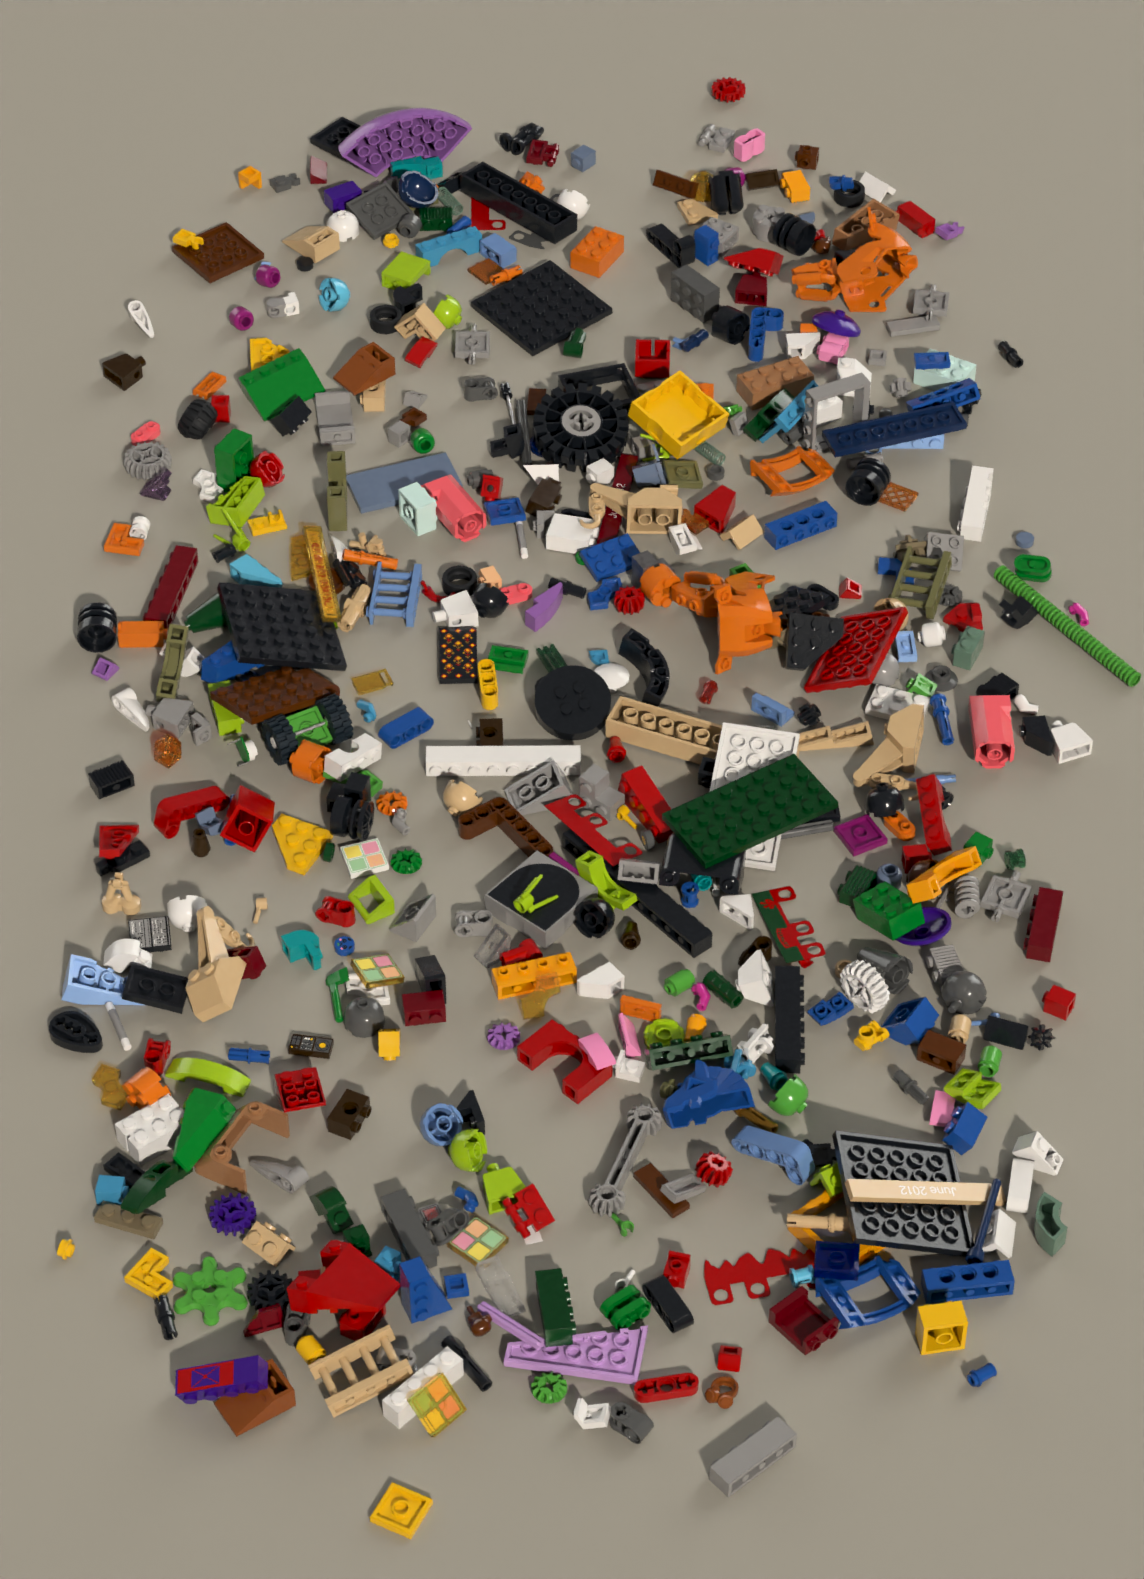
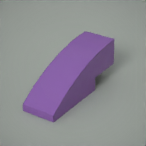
M561 582L534 598L533 606L525 611V625L534 632L542 628L557 612L563 598V584Z

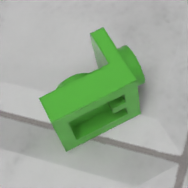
M918 673L914 679L911 677L905 687L907 692L912 693L914 691L919 695L931 697L934 695L937 684Z

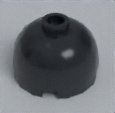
M479 583L472 594V601L478 611V616L481 618H496L500 616L509 605V602H506L508 600L507 596L494 586L489 588L486 587L487 583Z
M885 782L876 784V787L872 788L865 798V810L869 816L870 813H874V817L896 815V810L901 809L902 812L905 809L901 792L898 788Z
M593 897L586 899L577 905L574 911V916L576 915L577 919L575 922L576 927L588 938H592V936L596 939L601 938L612 929L615 922V913L612 906L601 898Z

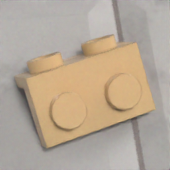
M256 1221L241 1243L277 1267L288 1249L294 1251L296 1247L290 1244L291 1238L283 1233L280 1235L275 1233L276 1228L270 1223L265 1222L262 1224Z

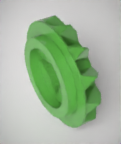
M738 404L723 407L729 415L742 411V406H738Z
M553 1371L548 1374L542 1372L540 1376H535L533 1383H531V1392L538 1401L552 1404L559 1402L565 1397L567 1383L561 1374L556 1375ZM547 1382L553 1386V1392L546 1387Z

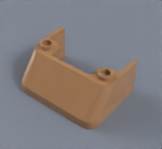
M258 1101L250 1102L237 1109L228 1125L194 1165L195 1172L245 1195L247 1193L245 1170L229 1163L232 1159L231 1149L251 1123L289 1138L288 1114Z

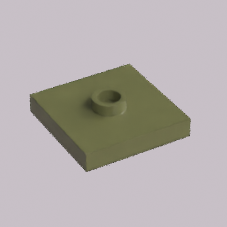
M662 461V469L667 485H678V488L702 489L703 481L697 461Z

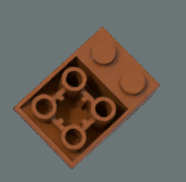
M372 342L360 348L333 376V379L355 396L396 375L395 358L375 342Z
M272 1358L266 1361L268 1362V1389L259 1390L257 1393H239L236 1397L222 1396L214 1402L215 1407L236 1437L296 1406L295 1390Z

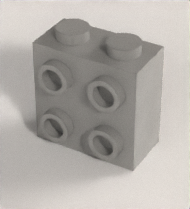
M710 217L702 224V226H710L714 231L719 232L718 254L720 257H723L739 240L738 226Z

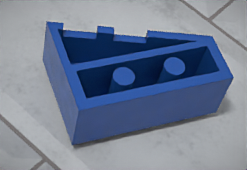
M420 1256L399 1263L401 1302L411 1324L452 1310L443 1289L439 1286Z

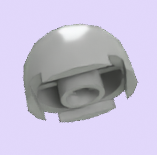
M887 653L872 682L874 687L876 684L889 687L895 684V680L899 679V663L892 654Z

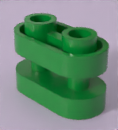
M1022 554L1014 560L1015 574L1022 580L1047 582L1052 576L1051 562L1047 557Z
M629 1285L607 1298L601 1304L600 1312L605 1318H611L610 1323L616 1330L629 1328L632 1323L647 1317L650 1313L651 1303L645 1297H640V1291L634 1285Z

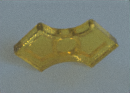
M557 972L536 976V986L529 996L520 999L523 1020L544 1017V1009L548 999L561 992Z
M101 1064L92 1078V1083L103 1092L102 1105L121 1111L128 1096L119 1083L121 1071Z

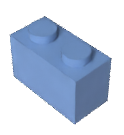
M493 233L480 240V254L499 268L503 269L517 261L516 247L498 234Z

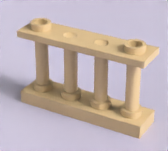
M390 1325L378 1328L375 1332L308 1365L314 1379L322 1378L330 1394V1397L325 1399V1402L333 1418L405 1382L414 1374L407 1358L400 1361L391 1344L396 1338ZM382 1346L392 1366L379 1371L370 1352ZM362 1357L371 1376L359 1382L350 1362ZM342 1367L351 1386L338 1392L330 1372Z

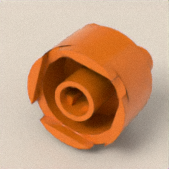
M661 563L659 564L660 566H652L643 573L640 578L641 587L639 588L652 604L667 608L673 601L671 599V586L680 583L681 580L666 564Z
M305 739L302 740L296 752H293L289 759V762L292 764L293 776L314 784L322 783L325 780L323 777L325 755L331 753V749Z
M149 1067L142 1068L122 1085L128 1095L126 1097L127 1102L132 1107L137 1106L140 1109L147 1105H152L167 1094L171 1096V1093L166 1085L162 1087L159 1082L162 1079Z

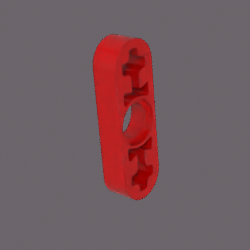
M693 1373L639 1380L634 1385V1398L640 1403H649L692 1396L698 1391L699 1380ZM689 1382L692 1386L688 1387L685 1383ZM668 1384L672 1386V1390L663 1391L660 1387ZM641 1389H645L647 1393L643 1394Z

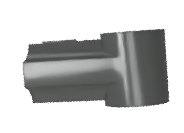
M804 415L788 432L785 433L783 431L781 433V438L785 444H793L801 437H804Z

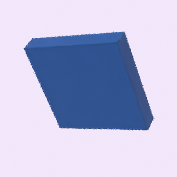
M519 497L484 502V510L491 526L526 521V514Z

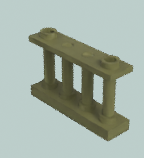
M908 546L906 553L902 555V566L893 592L889 594L888 598H896L903 602L905 606L923 608L926 611V618L934 619L952 566L951 552L944 551L942 558L932 559L913 556L912 546ZM911 563L938 568L937 572L934 573L909 569ZM907 577L932 580L933 585L924 587L905 584ZM902 591L928 594V599L920 601L900 598Z

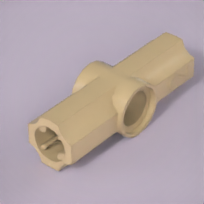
M362 584L358 586L352 597L346 599L343 613L337 621V626L342 631L348 632L352 630L358 619L364 617L367 603L373 592L368 585Z

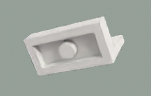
M866 171L859 181L865 187V194L880 203L887 192L894 195L896 189Z
M1001 1209L994 1210L982 1250L986 1254L998 1249L1006 1257L1010 1258L1012 1257L1016 1222Z

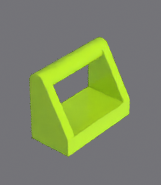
M376 875L368 877L348 895V899L354 904V907L367 924L395 913L394 899ZM369 894L379 904L370 914L359 900V898Z

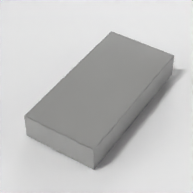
M692 1173L663 1184L660 1191L675 1204L704 1193L707 1186Z

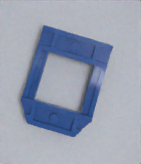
M875 1256L872 1261L857 1267V1280L822 1279L821 1277H816L815 1279L816 1297L823 1296L841 1322L839 1329L865 1326L886 1320L911 1307L921 1294L899 1261L893 1259L884 1261L880 1256ZM882 1275L899 1301L877 1311L862 1314L846 1291Z

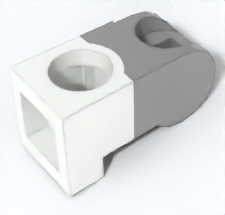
M295 292L288 293L287 297L269 299L267 301L268 316L277 318L299 314V301Z

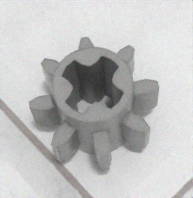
M896 378L889 385L890 393H895L896 398L906 397L908 392L912 390L911 382H906V378Z

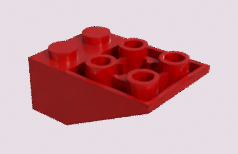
M757 248L724 257V260L734 268L742 269L743 266V269L747 271L758 272L759 270V273L773 277V274L779 275L784 256L775 251Z
M316 1067L275 1074L277 1096L284 1113L326 1105Z

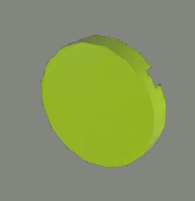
M666 1018L656 1019L652 1024H648L645 1027L643 1033L644 1044L647 1048H650L649 1044L662 1042V1045L670 1044V1040L682 1038V1041H684V1029L674 1020Z

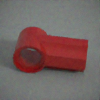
M530 938L523 940L517 948L499 954L502 966L543 958L539 947Z

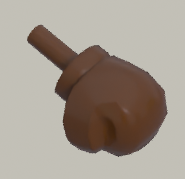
M827 236L815 241L812 249L816 253L827 254L831 246L830 237Z
M468 1306L467 1310L470 1316L467 1318L472 1334L476 1337L484 1336L491 1330V1316L489 1314L483 1316L480 1311L475 1313L472 1306Z

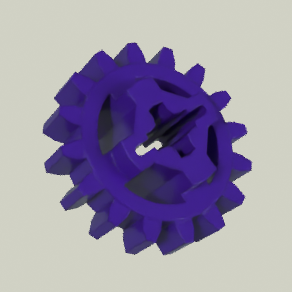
M229 1193L227 1198L221 1195V1201L215 1199L214 1206H210L209 1220L211 1221L212 1228L216 1227L217 1233L223 1230L225 1236L229 1232L236 1236L238 1231L244 1234V1229H251V1223L256 1222V1208H254L253 1201L249 1202L248 1196L241 1198V1193H238L236 1197Z

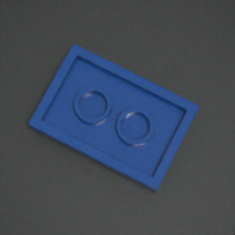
M627 533L581 550L579 555L595 581L599 582L602 579L631 570L632 556L640 552Z

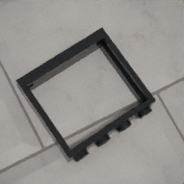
M625 363L558 375V387L562 391H564L565 384L573 383L574 389H578L579 383H587V387L621 381L629 399L620 400L627 414L629 413L632 401L640 397Z

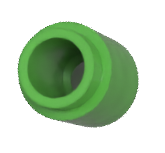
M688 969L680 970L665 979L664 989L669 995L676 997L692 987V984L695 983V977Z
M986 1046L982 1049L978 1069L979 1072H982L983 1076L993 1077L998 1072L1002 1058L1000 1049L995 1046Z

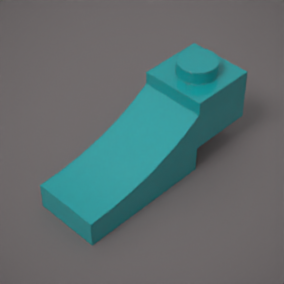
M419 156L390 162L391 177L398 176V178H401V175L407 171L421 172L422 175L430 179L443 177V165L438 156L428 159H422Z

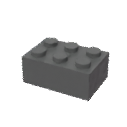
M687 264L671 272V300L701 322L705 323L711 320L713 313L718 312L720 288Z

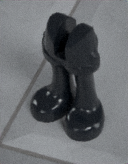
M529 123L521 127L520 132L514 137L509 133H502L499 141L505 151H511L513 155H519L532 142V139L538 140L544 133V128L534 123Z

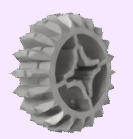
M144 441L143 444L137 443V446H131V449H127L124 457V467L127 473L131 474L132 478L136 477L137 480L143 479L145 481L150 479L152 481L153 478L159 479V476H165V473L169 472L172 465L170 451L168 448H165L164 444L159 445V442L152 443L151 441L146 443Z

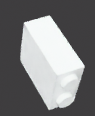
M554 513L546 533V549L576 554L578 551L595 545V538H598L599 527L587 529L582 527L579 522L582 519L583 522L590 524L594 522L593 519Z

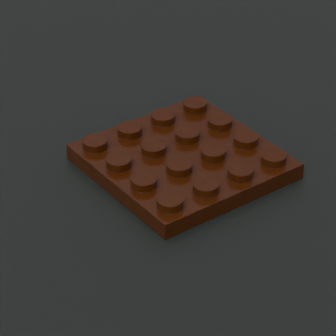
M227 222L197 235L196 237H202L204 240V245L198 244V250L193 249L191 245L187 248L179 244L172 246V252L208 283L215 282L264 259V253Z

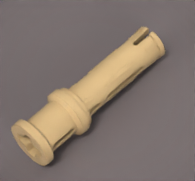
M787 1213V1227L828 1229L830 1233L842 1231L851 1234L848 1216H836L835 1213H831L829 1216Z

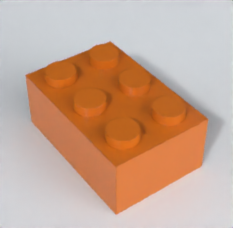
M595 226L570 252L571 268L600 278L624 252V236Z

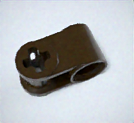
M767 936L757 937L739 957L738 965L742 966L756 950L760 949L766 962L771 960L772 940Z

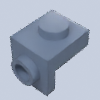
M210 806L195 813L199 828L204 829L206 834L210 836L220 834L224 820L216 817L213 807Z

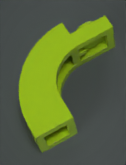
M589 850L575 860L580 877L598 888V898L610 903L613 910L618 908L624 911L638 901L635 893L618 886L611 879L606 870L603 856Z

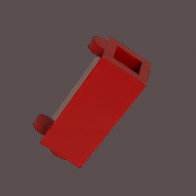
M912 201L897 207L895 212L900 214L898 221L920 238L935 232L936 219Z

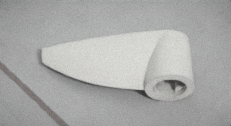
M138 300L130 302L128 310L131 320L136 322L150 338H153V327L145 307Z
M329 534L333 561L337 558L342 562L343 550L348 549V547L339 539Z
M126 688L112 696L111 699L114 707L122 715L145 732L148 731L150 728L148 717L131 688Z

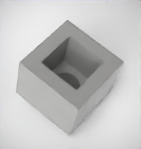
M399 420L388 428L389 442L398 448L410 440V425Z
M640 436L632 438L631 452L633 455L638 456L639 462L645 458L652 457L653 446L651 440Z

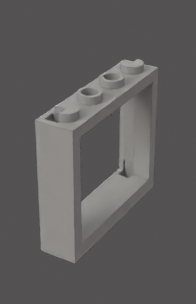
M862 372L806 390V398L804 400V438L802 440L804 449H813L818 453L829 450L822 435L816 437L819 401L855 390L852 424L868 421L871 382Z

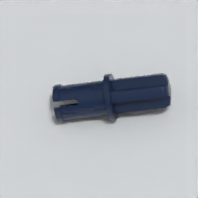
M701 329L696 334L690 335L689 339L682 343V350L689 352L694 347L700 346L701 342L709 337L708 332L705 329Z

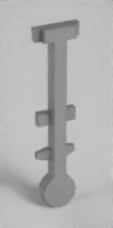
M954 879L948 882L947 888H942L944 893L943 895H938L937 898L940 900L935 908H941L944 901L949 902L950 898L947 896L949 893L954 894L952 890Z

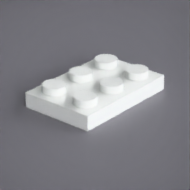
M876 684L865 708V714L889 720L890 716L911 704L924 705L925 717L931 697Z

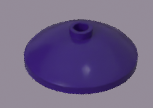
M836 309V311L816 313L811 319L812 323L817 327L837 335L858 337L861 333L857 323L851 317L845 315V312Z
M922 907L925 923L895 940L908 946L932 944L942 939L949 932L952 926L951 917L940 908Z

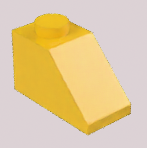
M400 1028L379 1029V1057H383V1060H396V1057L400 1056Z

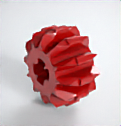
M626 586V588L620 587L619 591L615 592L614 605L618 612H623L624 615L627 613L633 615V613H639L644 607L645 596L640 588L635 589V586Z
M712 1151L708 1154L703 1153L697 1161L695 1168L696 1176L702 1178L701 1182L708 1183V1186L714 1185L716 1188L720 1185L724 1186L728 1182L733 1170L731 1162L726 1161V1156L722 1157L719 1152L714 1154Z

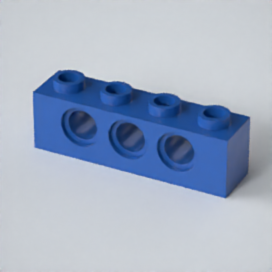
M968 378L906 401L908 412L954 402L958 408L981 398L977 383Z
M827 501L818 503L766 523L764 538L775 550L837 527L838 513Z
M995 1260L993 1262L959 1266L952 1265L941 1268L932 1267L923 1269L921 1275V1286L926 1304L1012 1295L1015 1283L1009 1260Z

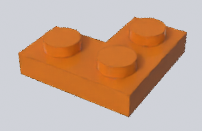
M114 523L104 544V552L140 556L144 547V539L130 537L129 532L132 525Z

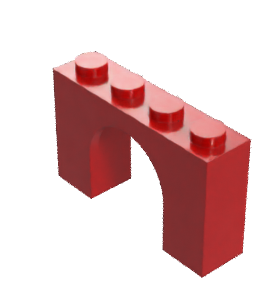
M551 1019L517 1046V1060L533 1071L548 1058L555 1055H569L576 1058L581 1064L562 1079V1093L576 1104H579L612 1077V1065L596 1070L589 1063L588 1055L579 1047L578 1039L580 1038L569 1032L562 1024H558Z

